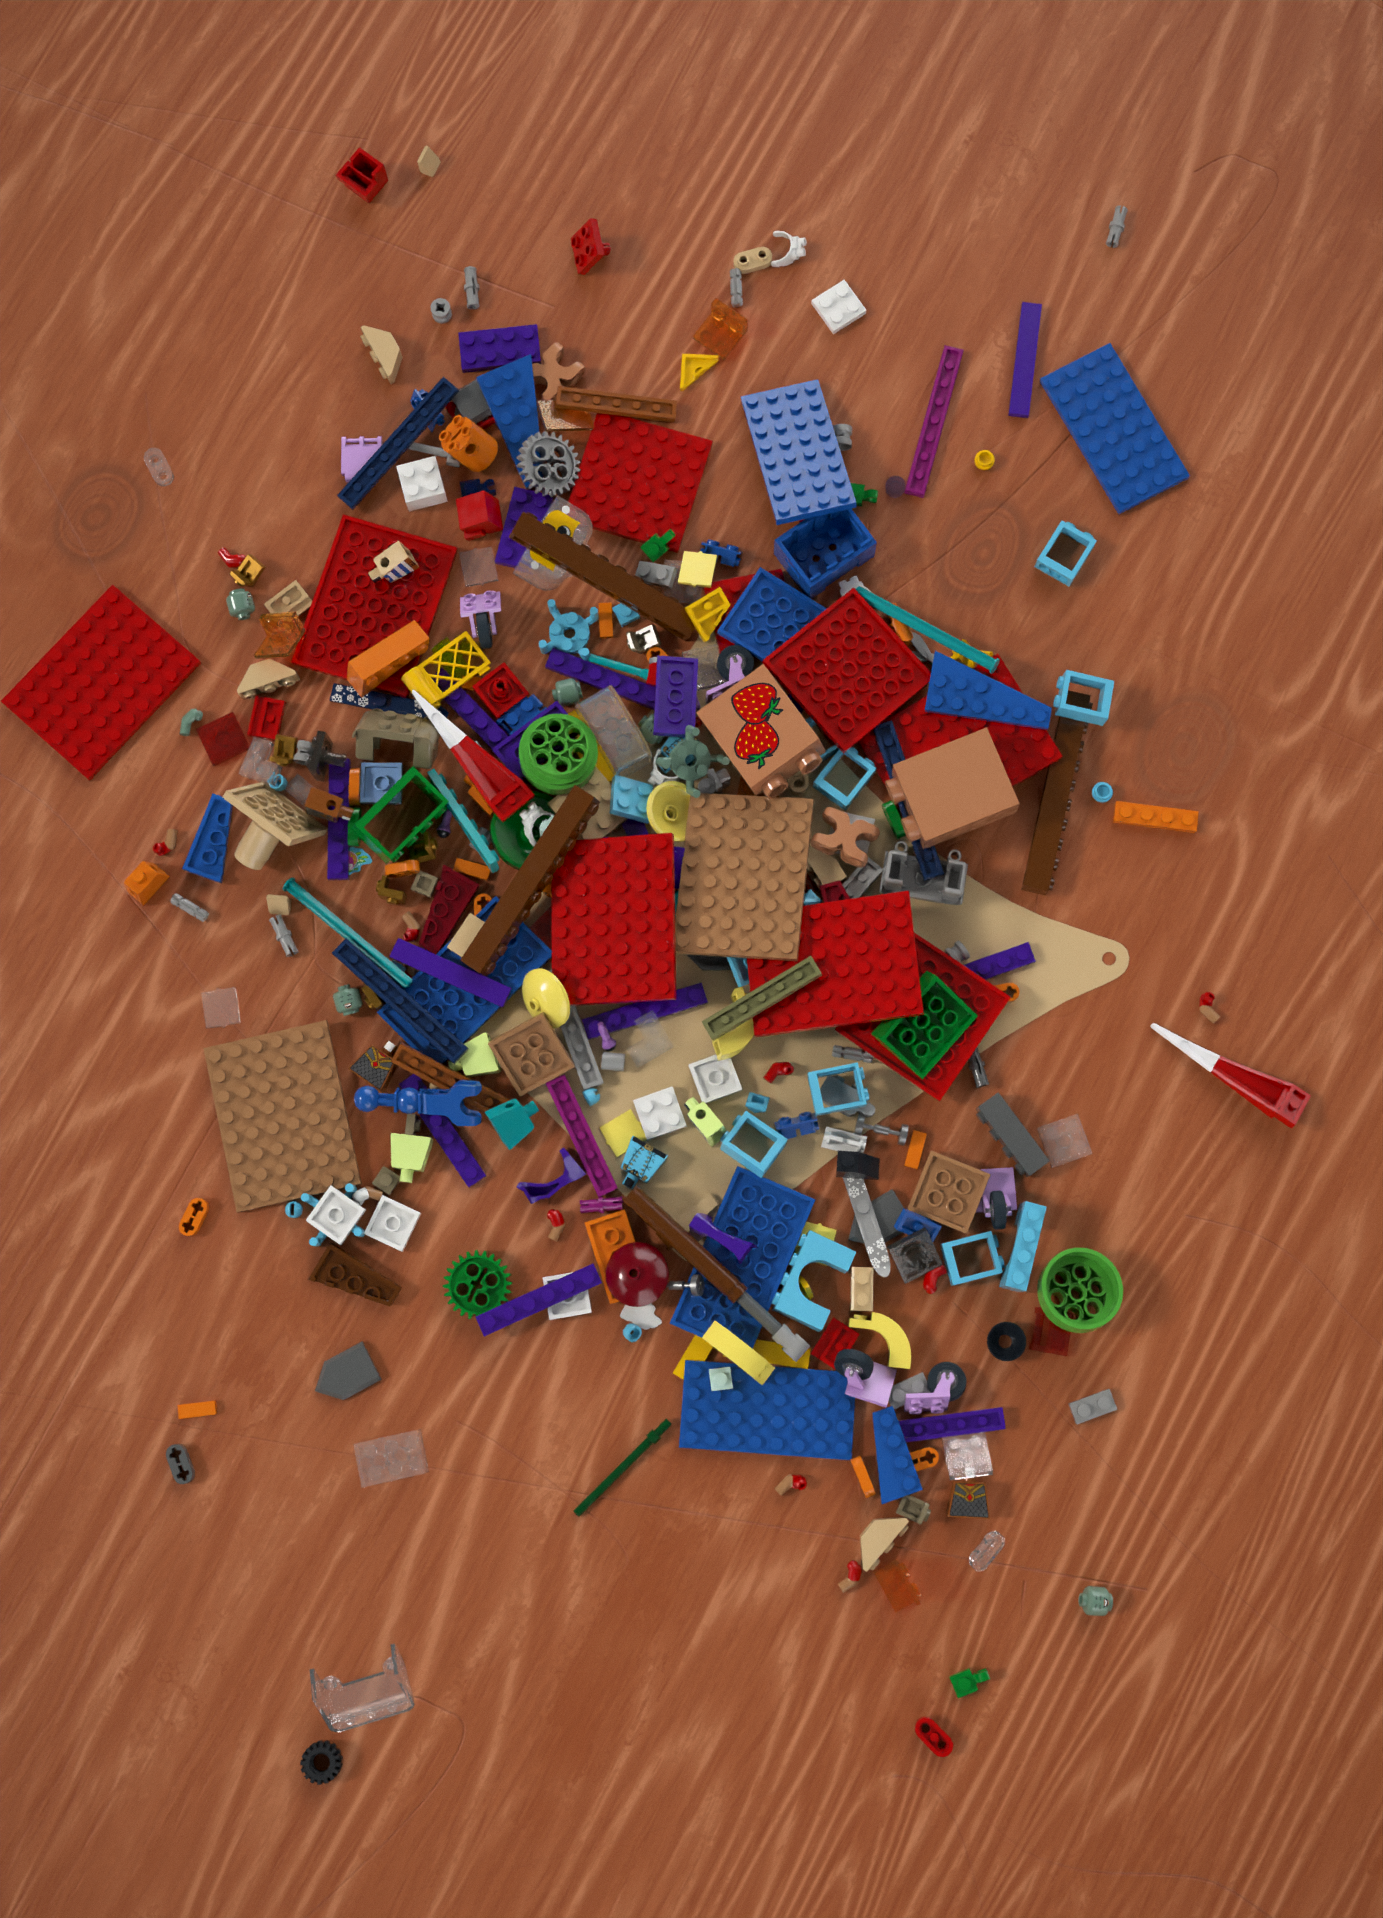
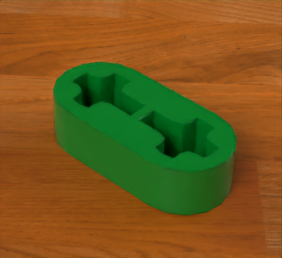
M892 800L883 803V812L896 839L906 836L895 804H893Z
M352 808L354 812L351 820H348V845L360 846L361 839L351 828L362 818L361 808Z

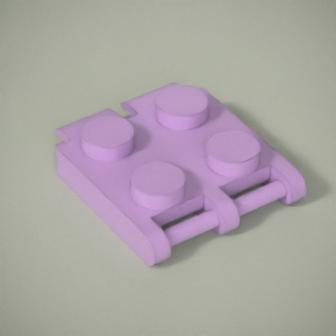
M360 436L357 439L342 437L341 474L345 476L346 482H349L382 446V436L377 438H364V436ZM365 442H377V444H365Z

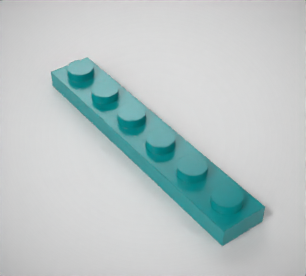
M435 769L428 771L430 783L449 801L446 804L447 808L492 874L500 870L498 866L500 859L494 850L490 851L486 837L483 834L479 835L477 824L473 819H468L466 816L468 812L464 805L457 803L456 800L458 798L452 788H447V781L442 773L438 775Z

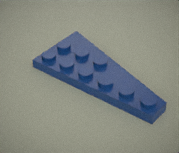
M531 354L476 377L518 473L522 471V468L517 467L522 462L517 459V456L521 454L518 450L524 447L522 443L528 440L527 438L539 432ZM535 451L537 457L541 458L539 452ZM538 471L539 476L543 478L542 472ZM520 475L523 482L526 477L525 475ZM529 481L523 483L526 489L529 487Z
M935 651L925 712L1045 730L1049 729L1051 707Z

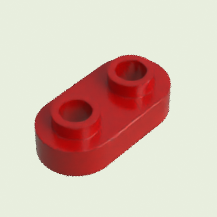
M923 1716L916 1721L914 1726L916 1735L935 1755L946 1757L952 1752L953 1742L951 1738L932 1718ZM923 1724L929 1725L928 1731H922L921 1727ZM940 1740L945 1741L943 1748L937 1746Z

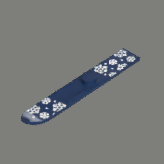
M333 684L329 700L331 702L371 710L382 709L384 712L394 711L404 715L414 714L423 718L427 716L417 700L370 691L361 698L353 687ZM440 706L437 710L447 718L449 715L448 711Z

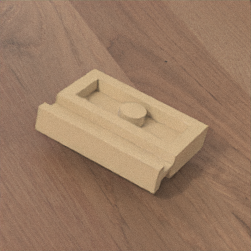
M295 580L268 600L264 606L279 625L284 628L310 608L312 600L297 580Z

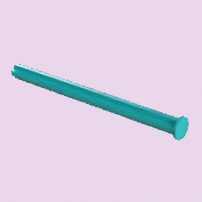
M857 587L856 591L875 609L990 670L989 673L992 674L996 670L1000 661L999 658L994 659L863 587Z
M294 877L286 881L282 888L283 891H288L344 939L347 938L403 988L406 989L412 984V978L297 884Z

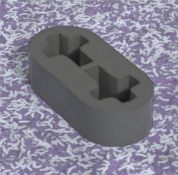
M174 1444L168 1447L166 1458L175 1481L179 1484L190 1483L195 1477V1470L186 1447L182 1444ZM174 1448H176V1450H181L182 1454L179 1455L180 1463L177 1457H172V1454L174 1453ZM180 1465H182L184 1471H189V1474L186 1476L187 1480L179 1476L182 1473Z

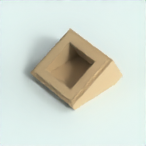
M426 146L417 163L421 173L433 177L441 161Z
M267 895L266 899L270 914H290L291 900L287 896Z

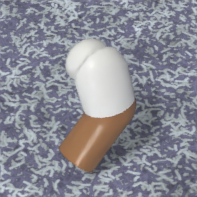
M365 1186L355 1191L352 1198L354 1202L361 1206L368 1198L380 1201L384 1191Z

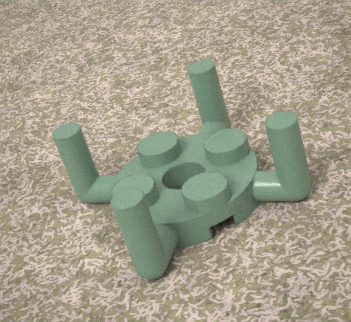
M687 725L685 728V739L677 743L675 748L671 750L669 757L657 758L656 764L664 769L670 767L675 775L686 780L687 794L698 798L700 791L694 788V780L707 775L710 763L719 762L723 765H728L730 759L722 754H710L706 745L694 739V736L699 735L700 730L692 725ZM693 754V764L686 765V757Z

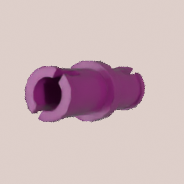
M602 1196L598 1199L580 1200L581 1214L587 1212L605 1213V1211L623 1210V1197L604 1198Z

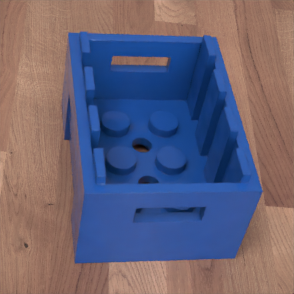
M847 509L803 520L774 540V555L802 593L813 599L825 591L828 585L856 566L860 567L873 558L877 542L854 511ZM832 544L836 546L834 551L829 549V546ZM813 556H819L820 560L814 562L812 558Z

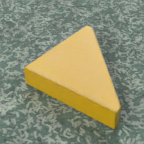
M682 354L680 391H684L719 361V355Z

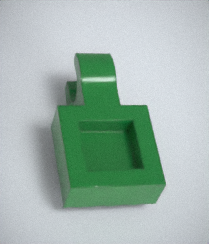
M851 483L857 506L862 507L863 501L877 503L878 490H865L864 484Z
M671 529L661 537L656 533L640 548L652 562H655L669 549L666 543L676 534Z
M970 1668L950 1675L949 1678L959 1699L978 1691L976 1684L989 1680L990 1676L986 1668L973 1674Z

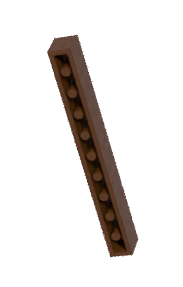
M522 512L509 535L510 539L685 641L690 638L695 626L684 609L685 607L679 604L676 598L665 596L659 588L648 586L642 578L636 575L631 576L626 573L627 570L622 566H614L609 563V559L605 556L592 553L588 546L577 544L567 534H560L555 531L556 528L551 524H543L537 520L538 518L534 514Z
M1068 690L1066 704L1092 710L1093 705L1090 702L1091 695ZM1059 716L1054 743L1063 758L1048 766L1021 890L1046 896L1048 891L1053 889L1055 878H1051L1052 872L1057 870L1059 863L1056 854L1057 850L1061 851L1063 839L1060 838L1061 831H1065L1068 819H1064L1065 812H1069L1072 800L1069 799V794L1075 788L1076 780H1073V775L1079 769L1080 761L1077 760L1078 753L1083 751L1084 741H1081L1082 734L1087 732V722Z
M574 785L460 961L486 977L493 972L497 960L506 952L508 943L518 934L519 926L529 917L532 906L540 900L542 891L552 882L553 874L557 868L563 865L564 857L568 851L574 848L580 833L586 830L587 822L591 816L597 813L600 804L599 800Z

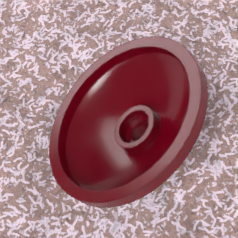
M643 1242L628 1243L617 1249L608 1261L606 1267L608 1289L619 1302L632 1307L650 1305L662 1296L668 1285L669 1267L663 1254L652 1245ZM637 1270L638 1274L633 1278L631 1272Z

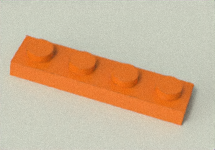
M1116 801L1113 823L1196 833L1199 811Z

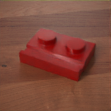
M256 696L247 735L249 737L253 736L275 741V736L280 732L286 702L284 700Z
M833 1317L810 1354L835 1369L834 1362L838 1352L844 1349H851L860 1334Z

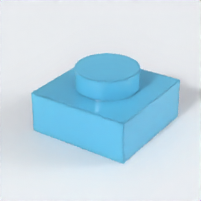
M621 603L612 607V611L621 627L640 618L638 613Z

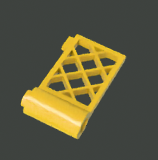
M465 631L420 665L406 672L401 677V680L411 693L412 690H415L435 709H438L441 706V700L475 675L479 674L481 677L489 671L491 662L468 632ZM466 638L470 643V651L458 650V643ZM445 652L455 653L453 663L441 662L442 654ZM457 653L469 655L468 665L456 664ZM471 655L480 656L484 663L479 667L470 666ZM429 664H437V675L428 674L424 667ZM441 665L453 667L451 677L439 676ZM455 667L467 669L466 676L462 679L454 678ZM439 679L451 681L450 688L445 692H442L438 687Z

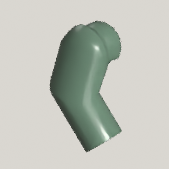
M191 709L182 717L180 735L190 736L191 724L194 720H202V711Z

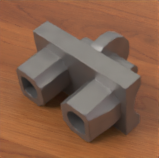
M713 768L708 770V778H704L699 782L698 790L700 793L714 794L715 792V794H723V789L731 785V778L726 768L717 772Z

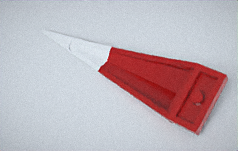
M412 690V694L487 806L502 822L535 797L534 793L518 776L456 727L415 690Z
M1155 1023L1151 1024L1150 1027L1271 1119L1275 1117L1291 1129L1296 1125L1311 1095L1292 1083L1236 1063L1202 1048Z

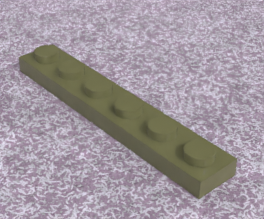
M810 956L703 1020L702 1023L714 1041L821 977L822 973Z

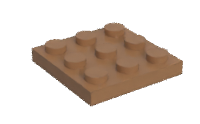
M543 1012L488 1042L489 1047L520 1097L575 1067L574 1062Z
M930 1151L907 1210L968 1234L991 1174Z

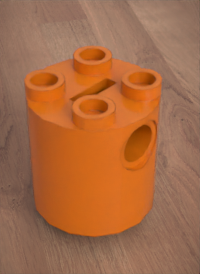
M456 415L447 428L439 435L443 450L472 472H480L490 466L498 451L496 439L469 418L462 417L461 415Z

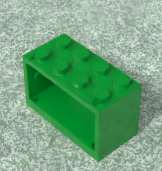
M412 766L351 830L386 864L389 861L394 863L404 853L402 848L404 846L409 848L419 838L416 834L418 832L423 834L433 824L431 819L434 817L437 820L448 809L445 805L449 801ZM412 781L438 807L418 827L415 826L410 831L411 834L390 854L381 845L380 841L374 838L364 827Z

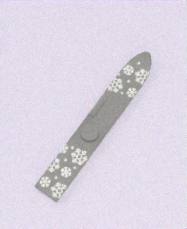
M843 1178L870 1262L878 1275L883 1278L888 1277L891 1263L864 1179Z

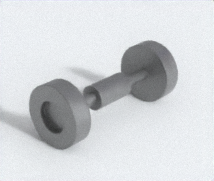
M858 1115L855 1135L861 1136L863 1128H867L883 1135L899 1136L898 1145H905L909 1125L902 1124L899 1132L875 1124V1126L864 1124L865 1115Z
M694 1274L691 1277L690 1283H685V1281H669L667 1287L670 1290H684L685 1287H690L693 1296H702L705 1282L701 1274Z

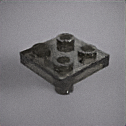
M318 731L317 736L313 737L311 745L313 748L312 756H309L307 760L309 772L315 780L324 782L328 764L344 768V761L346 762L347 759L346 754L331 752L333 742L327 733L323 731Z
M925 1227L887 1246L905 1284L943 1265Z

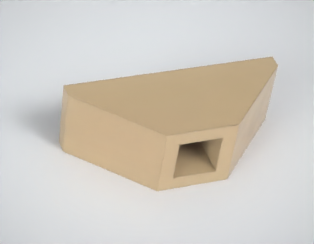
M362 326L363 335L360 337L365 347L370 346L372 351L369 353L374 363L379 362L381 367L378 369L383 379L387 378L390 384H393L403 358L399 346L391 332Z
M269 658L249 666L237 692L242 700H250L260 693H271L278 687L292 686L300 678L295 670Z
M905 1517L873 1519L860 1534L862 1568L866 1572L869 1568L874 1570L881 1561L878 1559L883 1552L887 1554L895 1543L892 1541L896 1536L899 1535L901 1537L909 1528L907 1523L909 1521Z

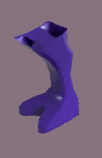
M564 1147L559 1150L564 1162L562 1176L548 1183H518L516 1188L524 1191L531 1204L540 1199L551 1197L563 1186L586 1175Z
M697 1213L690 1222L689 1229L690 1234L698 1242L703 1237H710L733 1252L740 1264L752 1248H757L751 1242L744 1241L718 1229L712 1222L713 1217Z

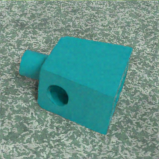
M512 1099L487 1110L485 1114L504 1145L510 1150L534 1129V1125L529 1117L539 1112V1109L533 1100L522 1106L517 1099Z

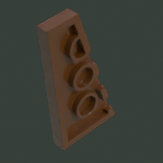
M329 1243L308 1278L310 1281L341 1289L347 1293L356 1294L387 1306H392L402 1289L400 1285L333 1243Z

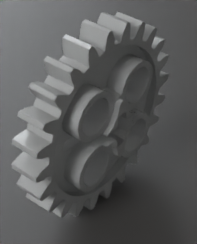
M544 431L542 435L540 432H537L534 436L531 435L527 438L528 440L522 443L524 447L518 450L521 454L517 456V459L522 461L517 465L518 468H522L519 475H525L526 477L523 483L529 481L528 488L535 487L536 494L542 491L543 497L548 493L550 497L556 494L560 496L563 492L566 493L575 485V479L579 478L576 474L581 470L576 467L580 464V461L575 460L578 453H572L574 446L568 447L569 440L567 439L563 442L562 435L556 438L555 432H552L550 435H548L547 431ZM535 451L539 452L541 458L537 457ZM554 451L558 452L559 457L554 454ZM557 470L561 472L562 477L557 474ZM538 471L542 472L543 478L539 476Z

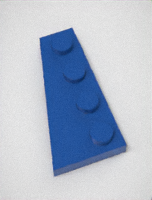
M212 794L182 868L184 871L221 884L223 881L233 805L222 798V796Z
M893 1406L873 1412L872 1419L881 1504H885L923 1489Z

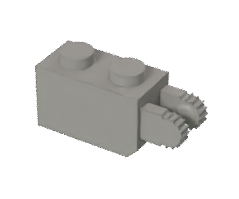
M839 1075L827 1076L820 1088L823 1103L831 1107L859 1101L856 1085L852 1084L850 1087L844 1083L845 1079ZM866 1101L867 1105L865 1107L840 1111V1113L851 1117L857 1112L868 1118L873 1116L876 1110L873 1104L871 1105L870 1102Z

